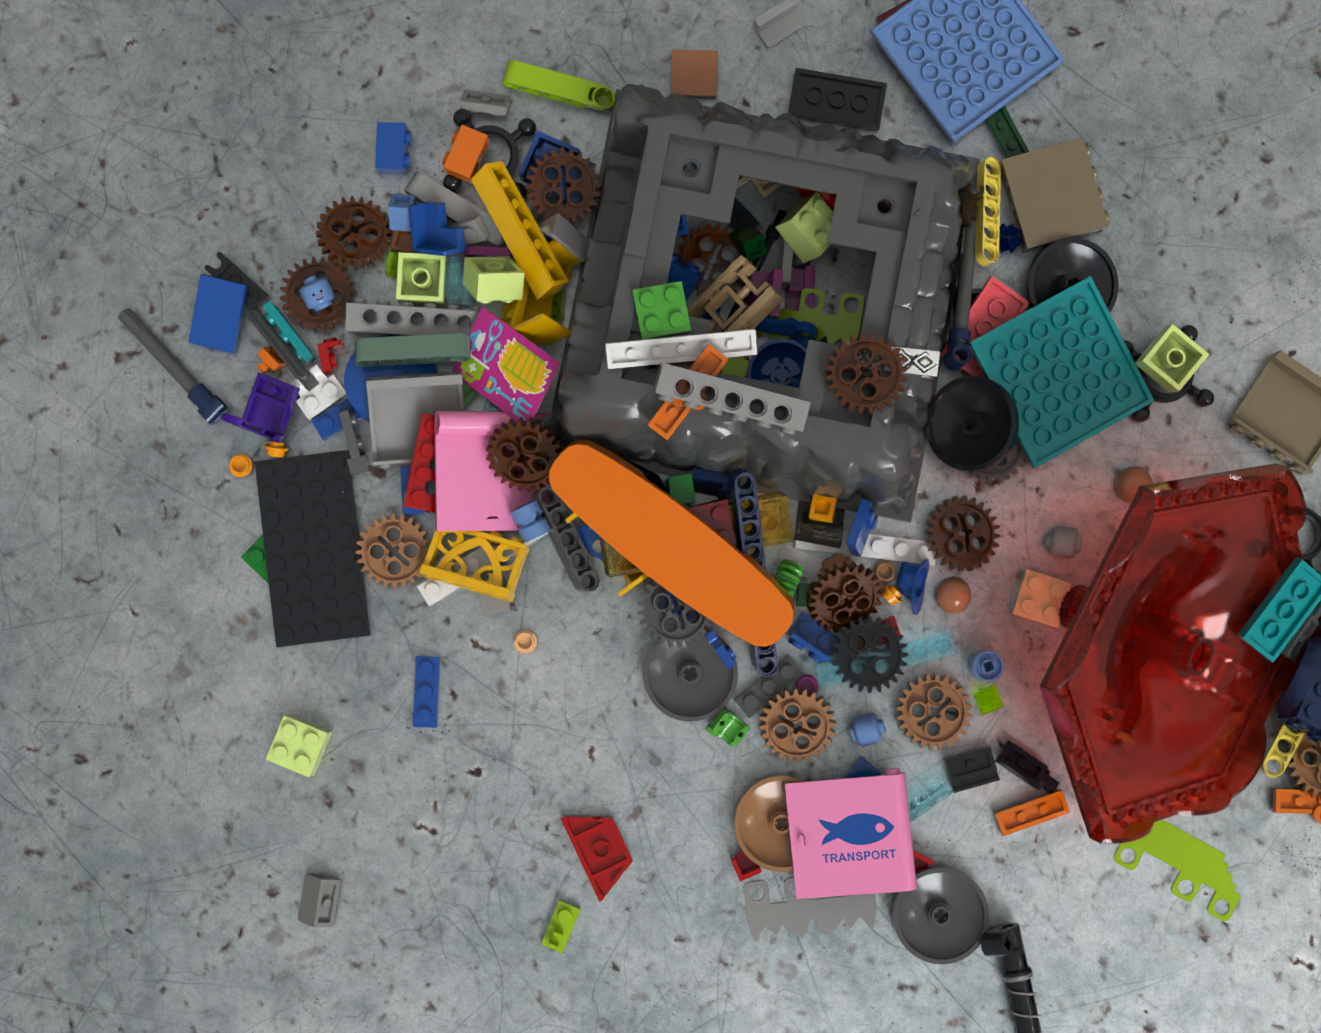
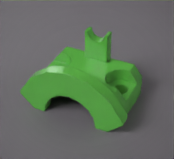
M724 707L712 723L707 725L705 730L714 737L716 735L719 736L729 746L735 747L750 730V727L743 720L736 717L731 710L729 711Z

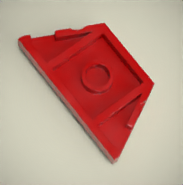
M563 816L560 819L600 902L633 862L631 854L613 817Z

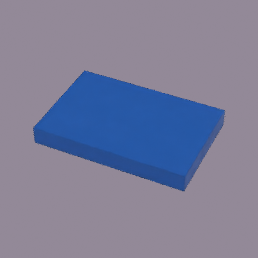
M200 274L188 342L229 353H236L248 285L207 274Z

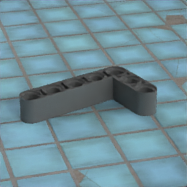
M550 483L549 486H541L540 490L536 489L533 492L532 499H537L543 510L541 516L546 517L551 527L548 534L573 586L579 592L596 590L600 583L599 576L573 522L567 523L565 521L570 515L562 499L552 490ZM543 491L549 493L550 499L547 503L542 500L541 495ZM553 512L559 514L560 521L558 524L552 521ZM564 533L568 534L570 537V542L568 545H565L562 542V536ZM575 554L580 558V563L577 567L572 562V557ZM585 575L590 579V584L587 588L582 583Z

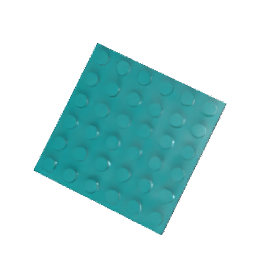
M1091 276L1084 278L969 342V347L985 378L999 383L1012 396L1019 414L1017 440L1032 468L1039 467L1154 402Z

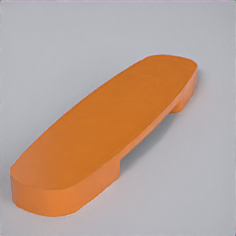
M580 439L571 442L556 458L549 471V482L552 490L591 529L646 575L703 616L754 646L765 647L772 645L787 632L793 622L794 603L789 593L753 557L747 553H741L696 514L647 480L640 469L591 440Z

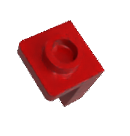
M327 338L323 340V343L317 344L322 372L326 375L334 374V367L338 366L336 354L331 351L345 348L341 340Z

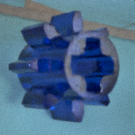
M1004 223L1000 225L999 250H1001V253L1008 250L1010 253H1013L1023 242L1019 238L1022 231L1018 230L1013 223L1008 226Z

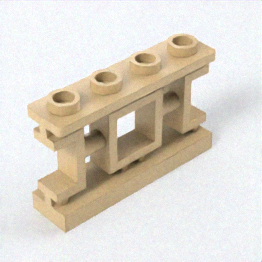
M740 255L732 260L729 267L713 280L712 285L706 291L697 296L696 301L687 308L688 316L700 318L706 311L711 315L712 319L708 333H711L718 325L724 331L755 329L784 298L766 281L758 288L749 278L756 270V267L752 265L750 260ZM741 278L745 285L736 292L731 286ZM753 291L759 298L749 307L744 299ZM731 296L739 304L740 308L725 322L716 310Z

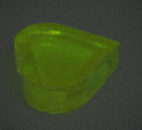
M394 249L389 251L385 270L387 277L393 279L397 277L398 254L402 252Z
M565 290L557 292L552 300L553 319L557 321H563L565 317L567 298Z

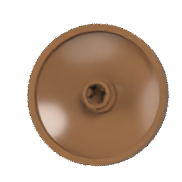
M775 775L759 780L746 790L736 807L734 829L737 841L742 851L751 861L767 870L776 872L793 871L785 783L805 782L793 776Z

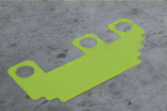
M1154 816L1150 822L1144 819L1141 824L1135 821L1131 823L1114 855L1116 863L1129 870H1134L1143 853L1147 852L1180 870L1171 889L1174 895L1190 902L1195 898L1203 883L1216 890L1208 905V913L1222 921L1230 919L1241 895L1235 893L1237 885L1231 882L1233 875L1227 872L1229 864L1223 861L1226 856L1225 853L1157 816ZM1126 848L1134 850L1136 854L1135 860L1129 864L1121 860V852ZM1182 880L1192 882L1193 891L1191 894L1183 895L1179 892L1178 885ZM1220 899L1226 900L1229 904V911L1224 915L1216 913L1214 909L1216 901Z

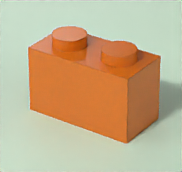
M461 125L460 130H456L453 134L451 141L453 146L450 152L447 151L445 153L442 164L447 174L472 184L471 178L477 173L490 140L488 135Z

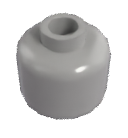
M1056 526L1053 529V533H1048L1046 547H1051L1053 556L1073 558L1076 553H1080L1082 534H1078V530L1074 527Z

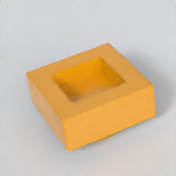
M813 494L809 519L833 523L837 498Z

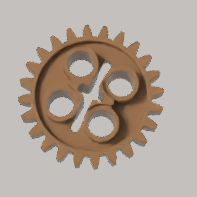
M392 513L389 520L383 514L382 522L374 518V527L368 524L365 525L369 532H360L364 541L356 542V544L362 546V549L355 551V553L362 555V558L357 563L365 564L361 572L367 570L370 572L367 579L375 576V585L382 580L384 581V588H387L388 584L392 583L393 588L396 589L399 582L405 588L406 580L408 579L414 584V575L420 578L423 577L419 570L421 565L424 564L426 553L429 549L425 544L429 543L431 539L423 538L427 530L421 532L418 530L421 523L413 526V517L406 522L404 521V514H401L400 518L396 519L395 514ZM390 528H397L400 531V538L397 541L388 539L387 531ZM382 536L392 547L398 545L400 547L398 552L410 562V565H405L396 555L389 556L390 549L378 537ZM407 544H414L417 547L418 552L414 557H408L404 553V547ZM372 546H382L384 555L381 558L373 557L371 554ZM391 561H397L401 564V571L398 574L389 572L388 564Z
M935 673L933 680H931L930 675L925 674V681L917 676L916 685L910 681L908 682L911 688L909 691L901 689L905 697H897V700L902 702V706L895 707V709L901 711V714L897 715L895 719L903 721L898 728L907 729L903 736L908 737L912 735L910 741L912 744L920 740V748H923L926 743H928L929 750H933L934 744L937 745L939 750H942L943 743L948 747H952V739L960 742L957 735L959 733L966 735V732L962 729L963 726H971L966 721V718L973 717V715L967 713L966 709L973 706L965 704V701L970 696L961 695L964 687L961 686L956 689V680L948 683L949 676L945 675L940 680L939 674ZM937 688L941 692V697L938 701L933 702L930 699V692ZM946 698H950V701L947 704L943 705L936 711L938 714L937 717L931 715L923 722L922 725H917V723L920 720L924 719L931 713V706L934 708H938L945 701ZM920 704L923 707V712L920 716L915 717L911 709L913 705ZM949 707H953L956 710V715L951 720L945 717V711ZM931 722H935L938 725V730L933 735H929L927 732V725Z
M794 686L793 693H790L786 687L785 695L782 696L777 691V700L769 698L768 702L771 706H763V710L767 714H760V719L765 721L759 724V729L765 730L761 733V738H768L765 741V747L773 745L771 753L774 754L779 751V759L787 755L788 762H791L793 757H796L798 763H801V758L805 756L806 760L810 762L811 754L818 758L819 749L824 752L827 751L824 743L832 744V739L829 736L835 735V730L830 727L836 726V721L830 719L835 716L834 711H827L830 708V703L822 704L824 701L823 695L815 698V690L809 695L807 694V687L803 688L802 693L798 692L797 686ZM789 705H796L799 710L791 714L786 711V708ZM781 714L785 716L786 719L779 718L778 716ZM815 715L819 717L820 721L816 724H810L807 719ZM798 721H801L802 726L793 727V723L797 724ZM783 725L787 727L788 731L784 734H779L775 728ZM809 731H815L816 735L811 734ZM800 736H806L809 741L806 744H799L796 739Z
M1304 733L1291 758V763L1286 768L1293 769V772L1288 776L1297 778L1294 786L1302 784V793L1310 790V797L1314 798L1319 794L1321 801V740L1320 742L1313 741L1306 737L1307 733ZM1304 754H1309L1312 757V765L1304 761Z

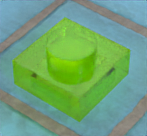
M991 685L972 693L982 716L1004 707L996 685Z

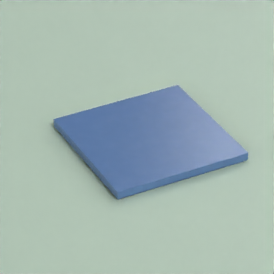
M911 0L870 31L952 144L1065 61L1021 0Z

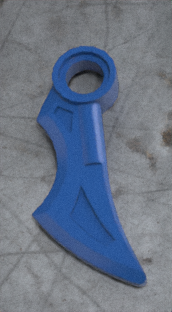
M766 317L755 328L756 331L792 336L796 342L803 346L808 345V340L816 341L819 333L814 324L807 321L799 322L792 317L788 319ZM801 331L810 334V336L803 335Z

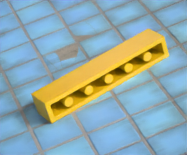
M503 161L485 164L471 178L473 185L515 261L524 271V277L536 299L540 300L554 296L569 283L568 278Z

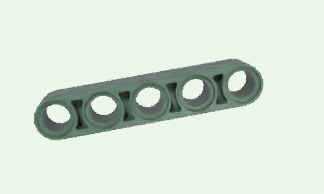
M466 333L374 337L355 340V365L360 367L450 363L470 360V335Z

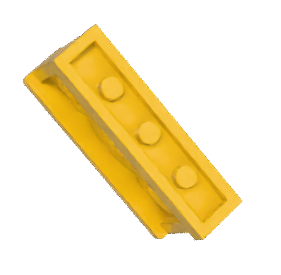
M435 529L424 564L421 565L419 573L425 578L512 603L515 596L514 592L530 549L524 544L525 542L522 539L511 537V540L502 538V534L495 531H489L488 534L481 531H436ZM454 533L457 535V540L451 542L448 539L449 545L453 548L448 551L444 548L442 539L446 534ZM464 536L471 537L472 539L465 541ZM490 543L499 546L494 550ZM481 546L488 555L492 566H483L476 570L471 578L467 577V566L459 555L472 548ZM506 549L513 550L516 554L515 561L508 566H501L500 562H506L510 558V556L504 557L503 551ZM440 550L446 555L440 560L436 567H433L438 551ZM454 560L461 565V569L458 572L452 571L453 566L456 565L453 563ZM486 571H493V574L487 573L489 575V579L487 581L482 580V573ZM502 571H512L508 584L504 588Z

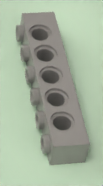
M353 299L352 303L346 302L345 331L401 336L466 333L469 335L482 307L470 306V310H461L459 305H447V309L437 308V304L423 303V307H414L413 302H400V306L390 305V301L376 300V304H367L366 299ZM369 310H374L377 314V318L373 323L365 321V313ZM398 312L401 316L399 323L390 324L388 321L389 314ZM416 313H421L424 316V322L420 326H414L411 321L412 316ZM438 315H445L448 318V323L445 327L440 328L435 325V318ZM463 316L471 319V326L467 329H462L458 325L459 319Z
M660 363L653 390L654 393L659 394L658 399L671 403H673L674 398L684 400L683 406L694 409L698 408V404L708 407L707 412L720 416H722L723 411L733 413L732 419L743 422L747 421V417L757 420L756 425L770 429L772 424L781 426V432L795 435L796 430L803 432L811 404L808 401L666 363ZM681 379L686 380L688 383V390L684 394H679L675 388L676 383ZM705 386L711 387L713 391L711 399L704 401L700 396V391ZM733 392L737 396V403L733 407H728L725 403V397ZM758 399L761 402V410L754 414L750 411L749 405L752 400ZM778 406H783L786 411L784 418L781 420H777L774 416V410Z

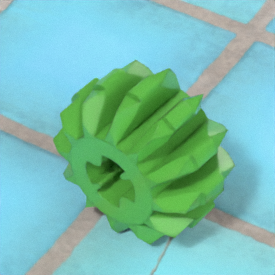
M784 559L781 561L775 575V579L792 598L802 576L803 566L793 560Z

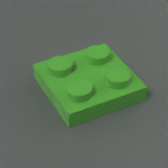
M682 281L632 290L641 339L658 338L691 331Z

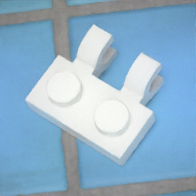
M318 365L310 369V372L320 383L309 391L304 383L297 379L290 383L300 388L298 394L301 398L296 403L310 421L346 396L345 388L337 377L333 374L328 378Z

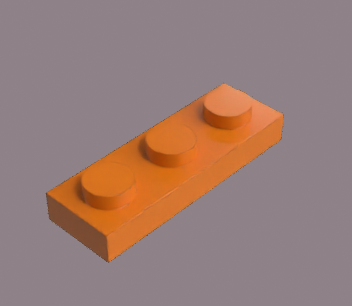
M1059 789L994 812V816L1001 835L1006 836L1068 814L1070 811L1063 791Z

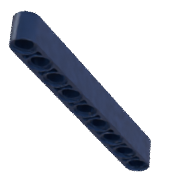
M737 468L729 475L737 549L741 553H746L750 546H755V551L750 556L766 570L756 481L754 476L747 470ZM741 476H746V483L738 486V479ZM749 499V506L741 509L742 501ZM751 522V530L748 532H744V526L747 523ZM749 643L751 662L754 668L764 677L774 675L778 669L775 643L765 647L754 646ZM769 659L767 666L760 667L764 660Z

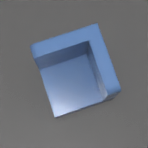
M392 194L388 205L390 230L411 232L408 207L409 205L416 204L415 195Z

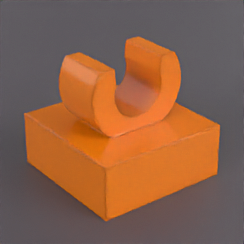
M271 346L262 348L257 354L263 360L257 366L263 374L267 371L271 372L272 370L275 371L286 367L285 363Z

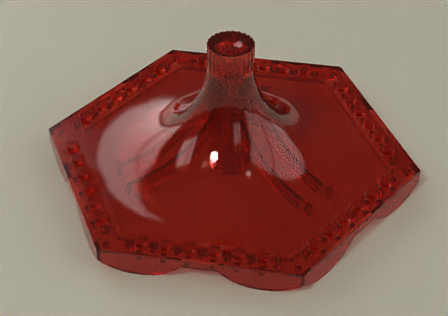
M1274 463L1139 486L1090 586H1074L1063 597V601L1060 604L1061 607L1059 608V621L1067 629V632L1040 684V689L1090 839L1100 844L1132 842L1147 836L1152 831L1154 822L1174 815L1199 816L1222 811L1231 804L1232 798L1240 794L1252 782L1259 771L1264 759L1267 743L1264 724L1279 694L1287 690L1306 648L1305 645L1294 663L1287 660L1281 654L1272 663L1237 636L1296 557L1303 560L1297 532L1302 528L1306 519V503L1297 479L1287 466ZM1318 624L1311 637L1318 636L1320 624Z

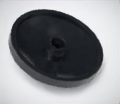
M1066 238L1047 245L1035 256L1028 269L1026 294L1030 307H1034L1084 278L1091 276L1107 309L1111 312L1115 305L1119 288L1118 275L1112 259L1100 246L1082 238Z
M980 376L957 378L943 386L930 403L926 421L928 442L936 456L952 468L963 471H981L991 468L1007 456L1016 441L1019 430V414L1016 404L1010 393L1002 385L991 379Z

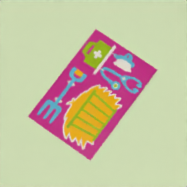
M482 307L469 333L470 360L456 362L452 372L461 371L462 381L517 422L520 416H522L526 423L529 417H532L533 421L560 362Z

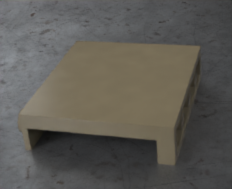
M1083 138L1012 156L1000 161L1001 179L1023 253L1058 240L1073 238L1096 231L1103 232L1109 227V214L1103 209L1102 205L1103 194L1101 189L1097 188L1095 181L1097 179L1096 169L1090 164V149L1088 144L1084 143Z
M1281 350L1275 352L1239 402L1227 423L1232 426L1231 429L1235 433L1249 437L1251 439L1250 442L1254 446L1261 449L1265 448L1271 452L1270 456L1279 462L1284 461L1289 464L1290 470L1298 475L1311 474L1314 471L1312 466L1321 454V377Z

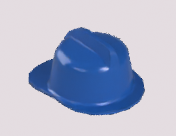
M927 559L921 564L903 562L897 576L898 589L901 594L911 599L914 615L920 612L923 604L925 582L929 571V560Z

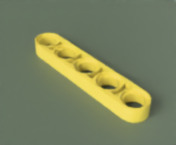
M994 157L982 160L977 166L976 193L979 192L981 185L984 186L985 190L984 196L976 201L979 213L975 226V258L982 266H988L996 262L999 257L1001 166ZM986 164L990 165L992 174L987 171ZM986 185L990 187L992 192L991 195L987 193L985 188ZM985 206L990 209L991 216L987 215ZM984 228L989 230L990 238L986 236ZM984 249L989 252L990 260L985 257Z
M1283 722L1262 761L1261 770L1265 776L1276 778L1285 771L1305 732L1301 730L1293 732L1285 727V722ZM1280 740L1289 742L1291 747L1289 752L1284 753L1278 749L1277 744ZM1274 760L1279 764L1280 769L1277 773H1272L1267 769L1268 761Z

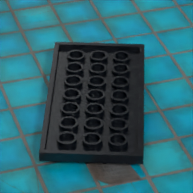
M349 450L254 461L276 647L371 635L364 572H361L363 563H357L362 558V555L355 553V551L361 549V546L356 544L357 541H360L353 477L350 474L347 458L350 456Z

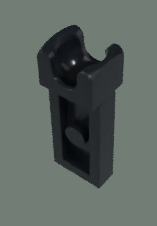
M218 252L216 256L220 259L221 266L214 269L210 265H206L204 269L212 276L247 284L248 288L244 305L251 311L258 309L269 295L223 253Z

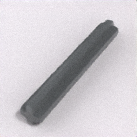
M257 309L250 312L248 318L297 380L300 382L305 381L309 377V372L261 312Z

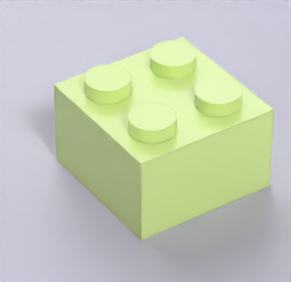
M815 192L801 199L775 228L801 261L806 263L821 256L831 245L827 242L833 211L820 194Z
M399 253L396 300L399 303L413 302L414 305L431 303L437 304V306H446L449 270L447 256Z
M510 256L465 257L463 285L476 301L480 303H491L493 300L511 303L514 300H522L524 271Z
M1171 324L1160 331L1134 364L1171 394L1182 389L1209 356V353L1174 324Z
M286 714L281 720L266 760L307 777H312L317 772L333 731L292 714Z

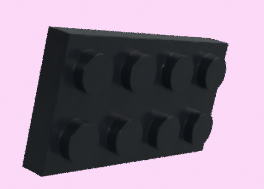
M796 68L788 113L801 118L879 131L887 83Z

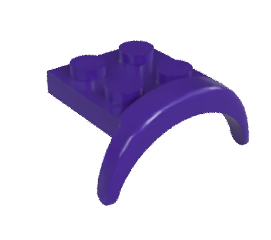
M258 372L243 417L224 413L221 419L280 443L284 438L300 388Z

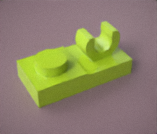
M559 899L541 945L563 954L581 908Z

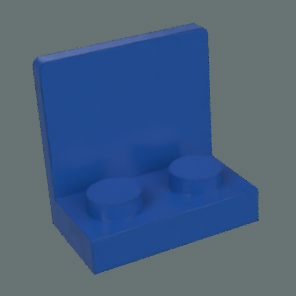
M801 612L786 634L790 637L788 641L799 650H802L804 647L810 651L808 656L820 664L823 661L830 662V653L835 649L832 643H839L834 633L826 631L824 626L819 627L816 621L814 622L811 617Z

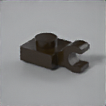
M968 184L966 187V198L964 199L961 213L962 227L965 225V227L971 228L972 221H977L979 207H976V201L980 200L985 193L984 186L982 185L976 194L971 193V184Z

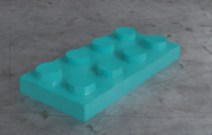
M1296 557L1237 636L1273 663L1320 602L1321 575L1304 560Z

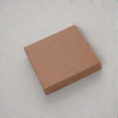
M672 50L671 94L678 93L687 98H717L718 51Z

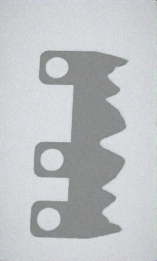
M787 878L784 882L786 902L770 904L767 882L754 881L747 882L744 885L747 922L756 942L759 939L760 932L765 927L775 935H778L781 925L790 933L798 937H804L811 919L816 921L825 935L834 931L842 919L846 921L850 928L853 927L858 918H862L863 921L867 922L871 930L874 928L877 909L875 894L810 900V898L796 899L789 891L790 885L795 882L794 878ZM753 886H760L764 890V897L759 901H754L749 896V891Z

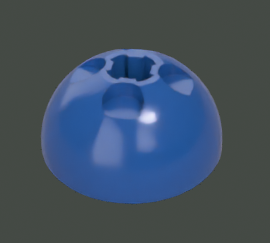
M776 339L769 341L757 349V355H752L749 361L747 378L799 388L807 349L793 340Z

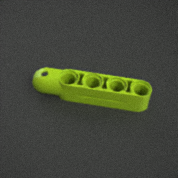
M508 60L502 84L508 88L569 105L599 111H608L615 103L614 92L606 85L527 63Z

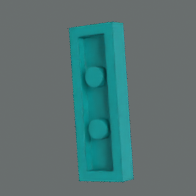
M271 301L263 305L267 312L264 316L272 326L277 324L281 330L278 334L286 344L291 342L295 348L292 352L300 362L305 360L308 364L314 362L317 358L277 306Z

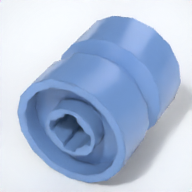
M537 499L509 512L514 523L520 525L518 531L523 542L533 540L551 530L546 517L541 516L543 510Z
M981 650L973 653L969 658L968 670L975 679L991 682L997 680L1003 674L1004 662L997 653Z

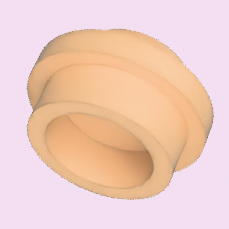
M522 630L515 635L514 646L520 653H530L537 646V637L529 630Z

